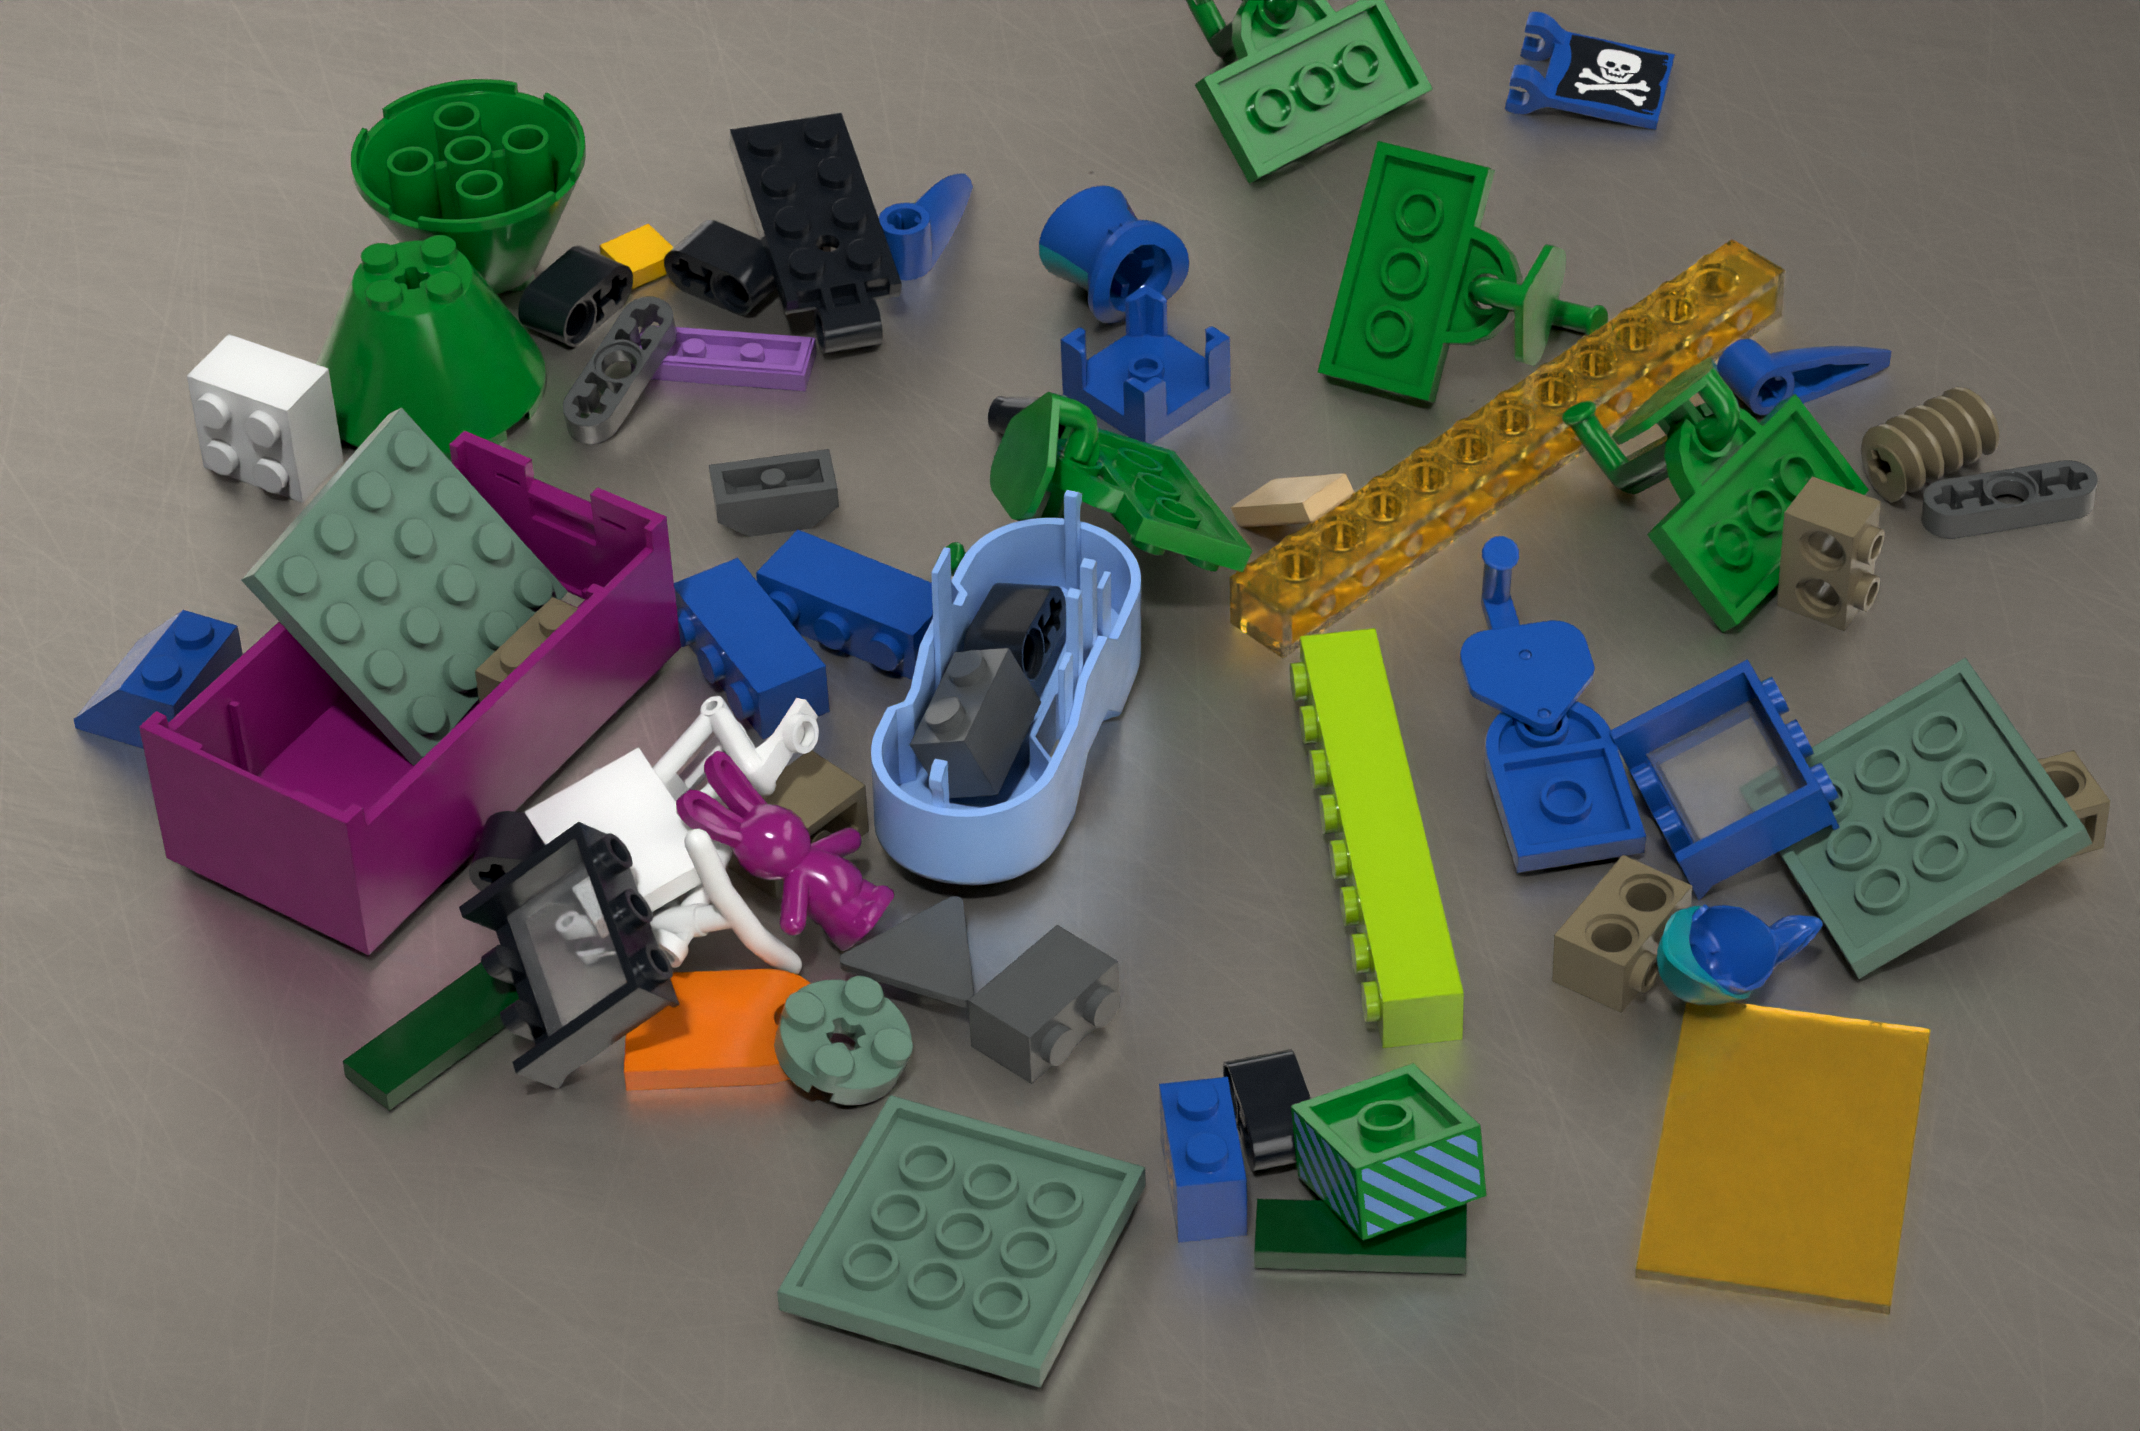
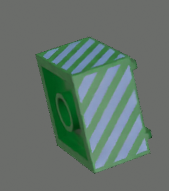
M1414 1063L1291 1105L1298 1176L1362 1240L1374 1238L1379 1234L1487 1196L1481 1125Z

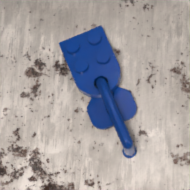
M1505 536L1490 538L1482 549L1484 569L1481 607L1489 630L1477 632L1465 640L1461 647L1460 664L1470 694L1477 700L1501 711L1495 717L1487 732L1484 763L1516 871L1520 873L1621 857L1622 855L1628 856L1645 853L1646 834L1617 745L1609 732L1611 729L1597 712L1576 701L1594 677L1595 666L1587 641L1578 628L1563 621L1550 620L1520 625L1510 595L1512 568L1517 565L1519 560V549L1512 539Z

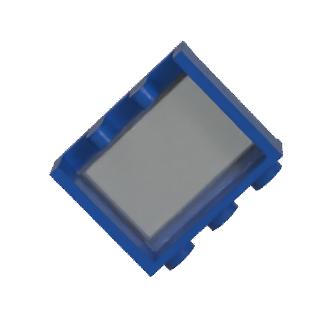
M1748 659L1609 731L1689 884L1692 885L1698 900L1702 899L1713 885L1829 825L1832 826L1833 830L1840 828L1828 804L1839 798L1830 777L1821 762L1809 768L1805 758L1813 755L1814 752L1796 719L1784 724L1780 716L1790 710L1772 676L1761 682Z

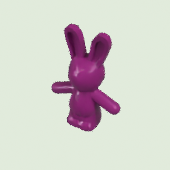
M716 751L711 754L704 763V773L708 784L730 810L706 793L690 789L676 800L677 815L688 827L692 829L700 828L706 831L711 839L730 846L740 866L750 875L767 881H783L780 927L786 935L795 936L802 933L806 926L808 915L815 924L822 927L828 938L840 951H847L876 925L895 895L890 887L886 885L876 886L865 880L859 869L852 862L843 858L860 848L862 843L860 833L851 827L844 828L811 843L809 831L802 818L790 809L779 805L767 804L737 764L726 753Z

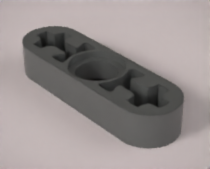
M641 297L630 302L623 309L563 401V413L568 432L575 440L585 444L601 443L611 438L621 426L676 341L677 330L672 308L666 301L657 297ZM652 323H659V327L653 326ZM639 326L646 328L641 337L638 329ZM627 361L636 366L634 372L625 378L614 379L604 374L605 370L615 362ZM600 404L602 414L593 413ZM581 413L588 414L589 416L587 419L581 418Z
M2062 460L1943 479L1933 482L1925 489L1921 521L1924 528L1931 534L1941 538L1955 539L2079 519L2087 516L2094 508L2098 478L2094 470L2086 464L2078 461ZM1999 495H2014L2022 498L2024 502L2006 504L1997 501L1995 497Z

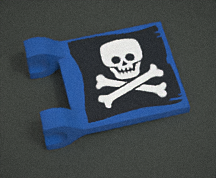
M1529 12L1524 33L1536 34L1542 37V39L1525 36L1520 56L1530 61H1542L1550 57L1551 60L1545 78L1530 66L1514 65L1509 86L1521 87L1526 92L1510 89L1505 110L1514 114H1528L1540 108L1550 107L1656 130L1675 54L1568 32L1551 16L1542 12Z

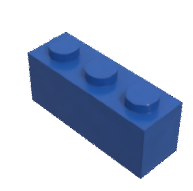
M798 529L756 572L757 582L800 635L822 643L831 649L839 650L876 665L880 669L891 671L910 680L913 679L920 643L933 619L932 582Z
M738 558L674 583L681 647L689 646L697 656L703 675L710 683L718 682L726 693L728 703L734 715L739 720L747 719L762 739H766L775 732L796 698L806 699L818 717L830 712L826 665Z

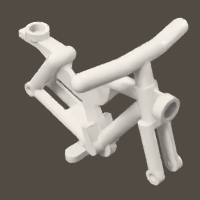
M712 696L702 704L701 714L652 768L676 802L686 791L690 789L695 790L706 777L704 773L706 759L714 752L722 751L737 764L760 796L767 797L775 791L776 780L794 752L806 754L815 747L819 736V728L816 721L818 716L806 699L796 698L775 732L756 748L747 735L746 730L736 720L723 698ZM714 732V737L697 754V756L680 773V775H678L676 772L701 746V744L710 736V734ZM708 783L700 790L720 804L723 803L722 799ZM700 828L689 831L684 839L685 848L702 884L686 892L682 903L677 897L652 912L653 919L650 922L658 947L667 956L671 966L679 967L688 954L689 949L687 946L692 938L706 936L712 931L732 928L741 942L771 968L798 975L802 969V961L798 954L763 927L733 887L726 872V868L733 855L731 847L713 839L711 840L709 834ZM570 912L559 920L557 928L565 939H584L577 947V954L585 964L593 965L604 957L617 956L611 936L603 939L589 915L581 916L578 912Z

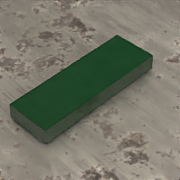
M480 962L343 1060L345 1077L390 1111L503 1029L505 1026L501 1021L500 1012L516 1000H519L515 986L490 976Z
M1257 1199L1254 1268L1466 1274L1467 1204L1379 1234L1374 1238L1362 1240L1323 1200Z

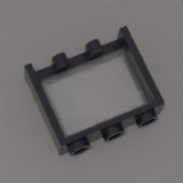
M581 822L574 824L459 906L462 918L496 931L500 945L495 946L481 957V963L490 976L514 985L519 1000H516L500 1012L501 1021L510 1032L530 1039L535 1043L532 1049L512 1062L516 1074L556 1089L561 1087L567 1075L665 1007L671 1006L675 1008L679 1005L670 980L673 976V969L667 956L658 947L650 925L653 919L652 911L647 901L638 892L630 870L633 861L628 848L616 835L606 834Z

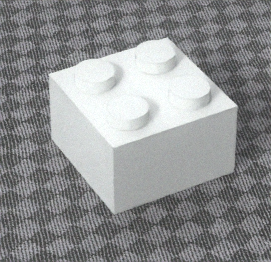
M228 334L187 375L204 468L303 503L343 461L328 368Z

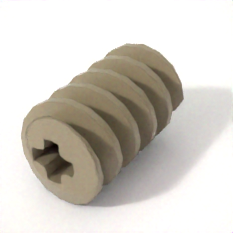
M1957 386L1951 388L1941 396L1926 400L1923 405L1915 406L1906 410L1904 414L1888 419L1885 424L1868 429L1863 436L1861 444L1862 464L1866 476L1874 490L1883 499L1891 503L1901 500L1906 491L1909 493L1919 491L1923 488L1925 482L1930 484L1939 481L1944 473L1951 474L1959 471L1963 463L1966 465L1977 462L1982 454H1993L1998 447L2000 436L1997 419L1990 407L1978 394L1964 387Z

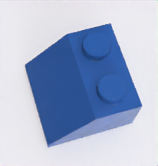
M186 610L180 611L135 643L73 719L75 729L144 749L139 729L141 724L156 711L166 715L167 722H170L243 655L238 626Z

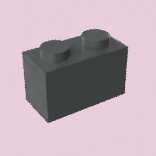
M1000 648L954 652L911 740L910 747L929 776L935 759L948 761L949 798L998 795L1041 704L1039 697L1010 649Z
M1056 925L968 1000L971 1047L1033 1084L1052 1066L1062 1064L1070 1056L1074 1047L1097 1027H1104L1113 1019L1120 1008L1121 1000L1119 994L1118 961L1059 925Z

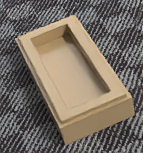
M1346 473L1272 479L1230 508L1238 526H1244V528L1313 523L1352 497L1351 494L1354 493V490Z

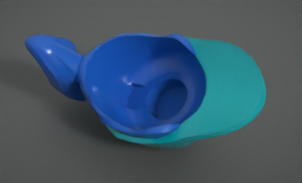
M1705 904L1703 906L1680 909L1671 915L1667 921L1658 945L1657 966L1659 975L1671 993L1688 1003L1718 1005L1749 998L1752 990L1764 985L1765 981L1772 974L1774 967L1794 957L1813 940L1822 928L1823 922L1814 916L1790 915L1768 926L1760 918L1741 907L1727 905L1709 907Z

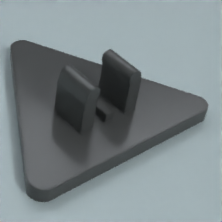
M951 896L840 955V968L855 975L869 977L875 981L917 993L919 996L924 995L967 1008L968 1000L974 995L963 899Z

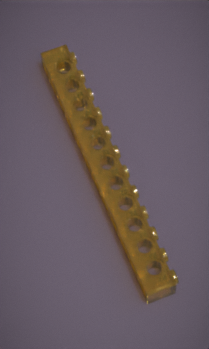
M1733 239L1712 253L1702 256L1694 265L1672 280L1662 283L1657 290L1630 308L1622 310L1614 319L1590 335L1583 336L1575 345L1550 362L1540 365L1535 372L1516 385L1500 392L1492 401L1468 417L1457 421L1452 428L1425 446L1415 449L1410 456L1382 475L1372 478L1367 485L1351 495L1352 497L1315 522L1307 524L1296 533L1286 536L1278 545L1251 563H1247L1243 572L1237 571L1230 576V623L1284 659L1300 648V636L1322 633L1585 452L1586 449L1580 443L1570 425L1562 421V415L1568 408L1584 401L1594 402L1596 404V411L1594 413L1610 435L1624 424L1651 396L1677 375L1709 357L1716 362L1724 350L1732 343L1741 339L1751 338L1780 318L1783 310L1785 269Z

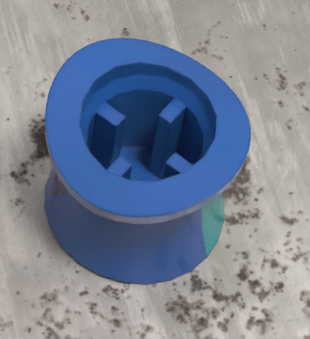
M1111 186L1090 187L1068 198L1049 217L1039 240V256L1043 266L1049 273L1087 290L1089 309L1103 323L1126 321V298L1145 285L1162 294L1166 300L1170 299L1184 283L1189 270V255L1181 239L1171 230L1157 222L1138 220L1122 192Z

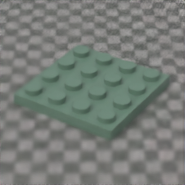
M403 408L395 410L385 417L241 579L413 766L457 725L478 700L475 670L552 597L561 600L568 592Z
M1965 657L1812 747L1814 754L1805 758V761L1809 768L1821 762L1830 777L1839 798L1828 804L1840 828L1833 830L1832 826L1829 825L1779 851L1778 854L1822 920L1856 976L1860 979L2092 844V841L2080 819ZM1779 767L1740 789L1752 813L1793 792Z
M890 1095L778 1289L779 1310L1041 1388L1146 1186L1145 1167Z

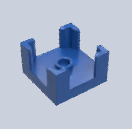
M1148 285L1130 294L1125 300L1126 335L1091 358L1087 359L1086 331L1079 327L1060 339L1063 395L1088 406L1094 415L1132 439L1153 444L1231 393L1230 337L1213 326L1205 329V358L1168 335L1167 300L1162 294Z

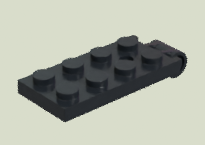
M842 113L730 129L729 146L785 314L814 310L816 338L822 354L881 345L883 340L882 322L875 300L900 296L902 283ZM820 247H832V248H835L836 250L831 251V252H826V251L820 250L819 248H820Z

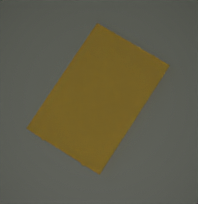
M1686 1002L1635 1278L1890 1315L1930 1029L1734 1002L1718 1005H1696Z

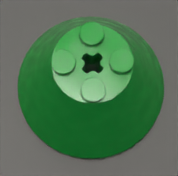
M495 79L458 80L432 85L409 93L382 108L384 118L369 131L362 127L351 151V169L354 184L364 201L399 242L425 240L435 235L448 236L455 241L457 250L470 261L496 294L506 291H524L535 279L534 272L539 266L585 164V135L583 127L574 112L561 100L547 92L543 95V99L518 92L517 82Z
M435 235L425 240L406 241L392 245L375 243L366 247L361 252V263L355 270L316 362L317 365L329 369L341 444L344 440L351 445L360 447L389 413L403 408L451 462L449 444L463 431L498 445L506 441L507 429L517 423L524 415L529 420L533 417L542 402L546 388L545 363L538 345L470 261L457 250L455 241L444 235Z

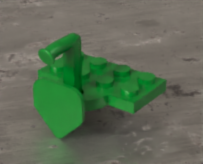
M1186 0L1191 13L1214 54L1224 62L1232 63L1202 78L1195 84V87L1249 184L1403 107L1433 89L1385 0H1359L1335 12L1327 0H1241L1242 3L1233 21L1226 25L1213 0Z
M1377 141L1317 373L1435 403L1450 345L1473 346L1492 339L1515 316V360L1523 364L1535 366L1545 350L1551 325L1585 333L1591 340H1598L1603 336L1608 326V312L1602 305H1595L1591 308L1558 300L1566 269V253L1563 249L1546 244L1523 281L1515 254L1501 238L1480 229L1495 174L1494 169ZM1478 302H1480V303H1482V304H1484V305H1489V306H1491V307H1493V308L1483 309V308L1478 304Z
M1711 357L1680 373L1660 388L1615 431L1612 438L1595 415L1596 404L1592 401L1575 404L1562 415V421L1570 425L1580 443L1616 488L1634 495L1669 478L1681 501L1647 536L1722 633L1737 626L1779 583L1784 512L1812 476L1863 495L1869 491L1796 394L1781 401L1759 423L1746 410L1739 407L1735 395L1719 375L1717 365ZM1698 393L1705 403L1695 407L1689 399ZM1656 423L1666 434L1628 456H1625L1617 446V444H1623L1645 432Z
M1046 392L1010 420L992 462L990 487L1011 519L1022 521L1035 518H1064V494L1066 490L1082 493L1083 502L1109 512L1112 518L1121 523L1130 534V542L1145 552L1159 556L1164 555L1165 550L1184 555V558L1193 565L1213 572L1218 571L1219 566L1240 572L1244 571L1253 550L1175 451L1098 428L1095 415L1088 406L1075 399L1052 392ZM1059 424L1066 426L1061 439H1058ZM952 542L946 546V548H950L951 576H954L961 560L966 554L964 546L959 542Z

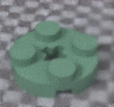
M854 976L848 981L836 979L817 981L791 994L786 1000L780 1016L774 1048L783 1071L800 1088L810 1092L813 1085L822 1091L833 1093L830 1102L843 1105H860L876 1101L890 1093L907 1066L912 1053L913 1043L905 1017L894 1003L884 997L883 989L878 982L869 977ZM835 1033L849 1036L856 1042L854 1045L855 1050H848L842 1042L832 1044L829 1039Z

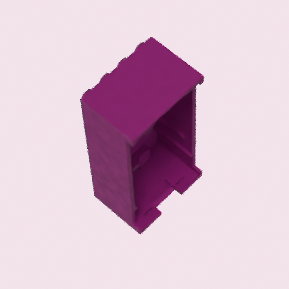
M463 431L449 444L452 464L569 593L585 600L563 624L481 702H479L478 698L457 725L416 765L413 766L280 622L272 627L170 722H167L166 715L156 711L139 726L166 858L367 955H370L477 849L485 823L491 815L501 811L515 812L681 648L667 517L598 487L590 494L591 502L535 479L532 459L467 431Z

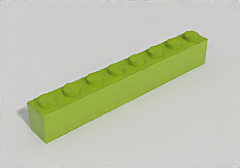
M1376 629L1300 636V662L1290 663L1289 666L1292 697L1294 701L1304 700L1305 706L1299 707V721L1303 744H1314L1315 750L1309 751V767L1313 789L1324 788L1325 795L1319 796L1323 834L1334 833L1335 840L1329 842L1332 876L1334 880L1345 879L1346 887H1340L1339 891L1340 908L1344 927L1355 926L1357 934L1350 935V950L1354 973H1366L1367 982H1361V1001L1365 1022H1377L1382 1048L1463 1040L1464 992Z

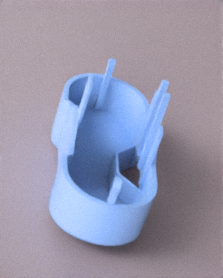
M1066 490L1064 494V518L1022 520L997 528L983 536L966 552L952 580L950 548H943L931 572L933 619L920 643L911 688L904 702L887 707L871 744L874 827L876 836L883 849L894 861L919 876L949 884L986 885L1020 877L1044 863L1060 843L1075 815L1087 755L1102 722L1118 717L1122 713L1137 675L1141 659V572L1135 556L1120 539L1100 527L1080 521L1082 493ZM1013 583L1059 586L1064 593L1066 601L1065 627L1041 674L1036 681L1030 682L1041 704L998 795L949 798L948 761L935 759L929 776L910 747V743L954 652H963L967 630L994 584ZM1059 739V744L1051 758L1049 754L1055 741Z

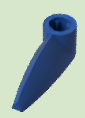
M965 173L945 177L933 185L915 203L894 204L885 208L880 213L879 220L900 280H914L925 276L943 253L962 218L972 192L973 185L971 179Z
M1741 339L1732 343L1724 350L1718 360L1717 369L1719 375L1736 397L1753 412L1759 415H1768L1781 401L1794 394L1804 404L1852 385L1889 367L1892 351L1860 346H1825L1769 353L1756 341Z

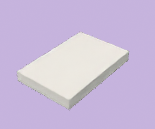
M639 747L525 811L529 822L544 846L577 822L586 824L606 834L616 835L626 845L633 861L630 867L638 892L647 901L652 912L702 884L684 843L687 833L692 828L688 827L677 815L675 800ZM588 878L572 890L603 939H605L610 934L590 878Z

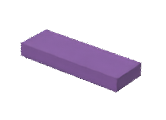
M676 327V341L651 378V380L806 391L817 355L816 339L802 336ZM641 328L640 337L646 328ZM630 363V364H631V373H633L634 370H635V368H636V366H635L634 364Z

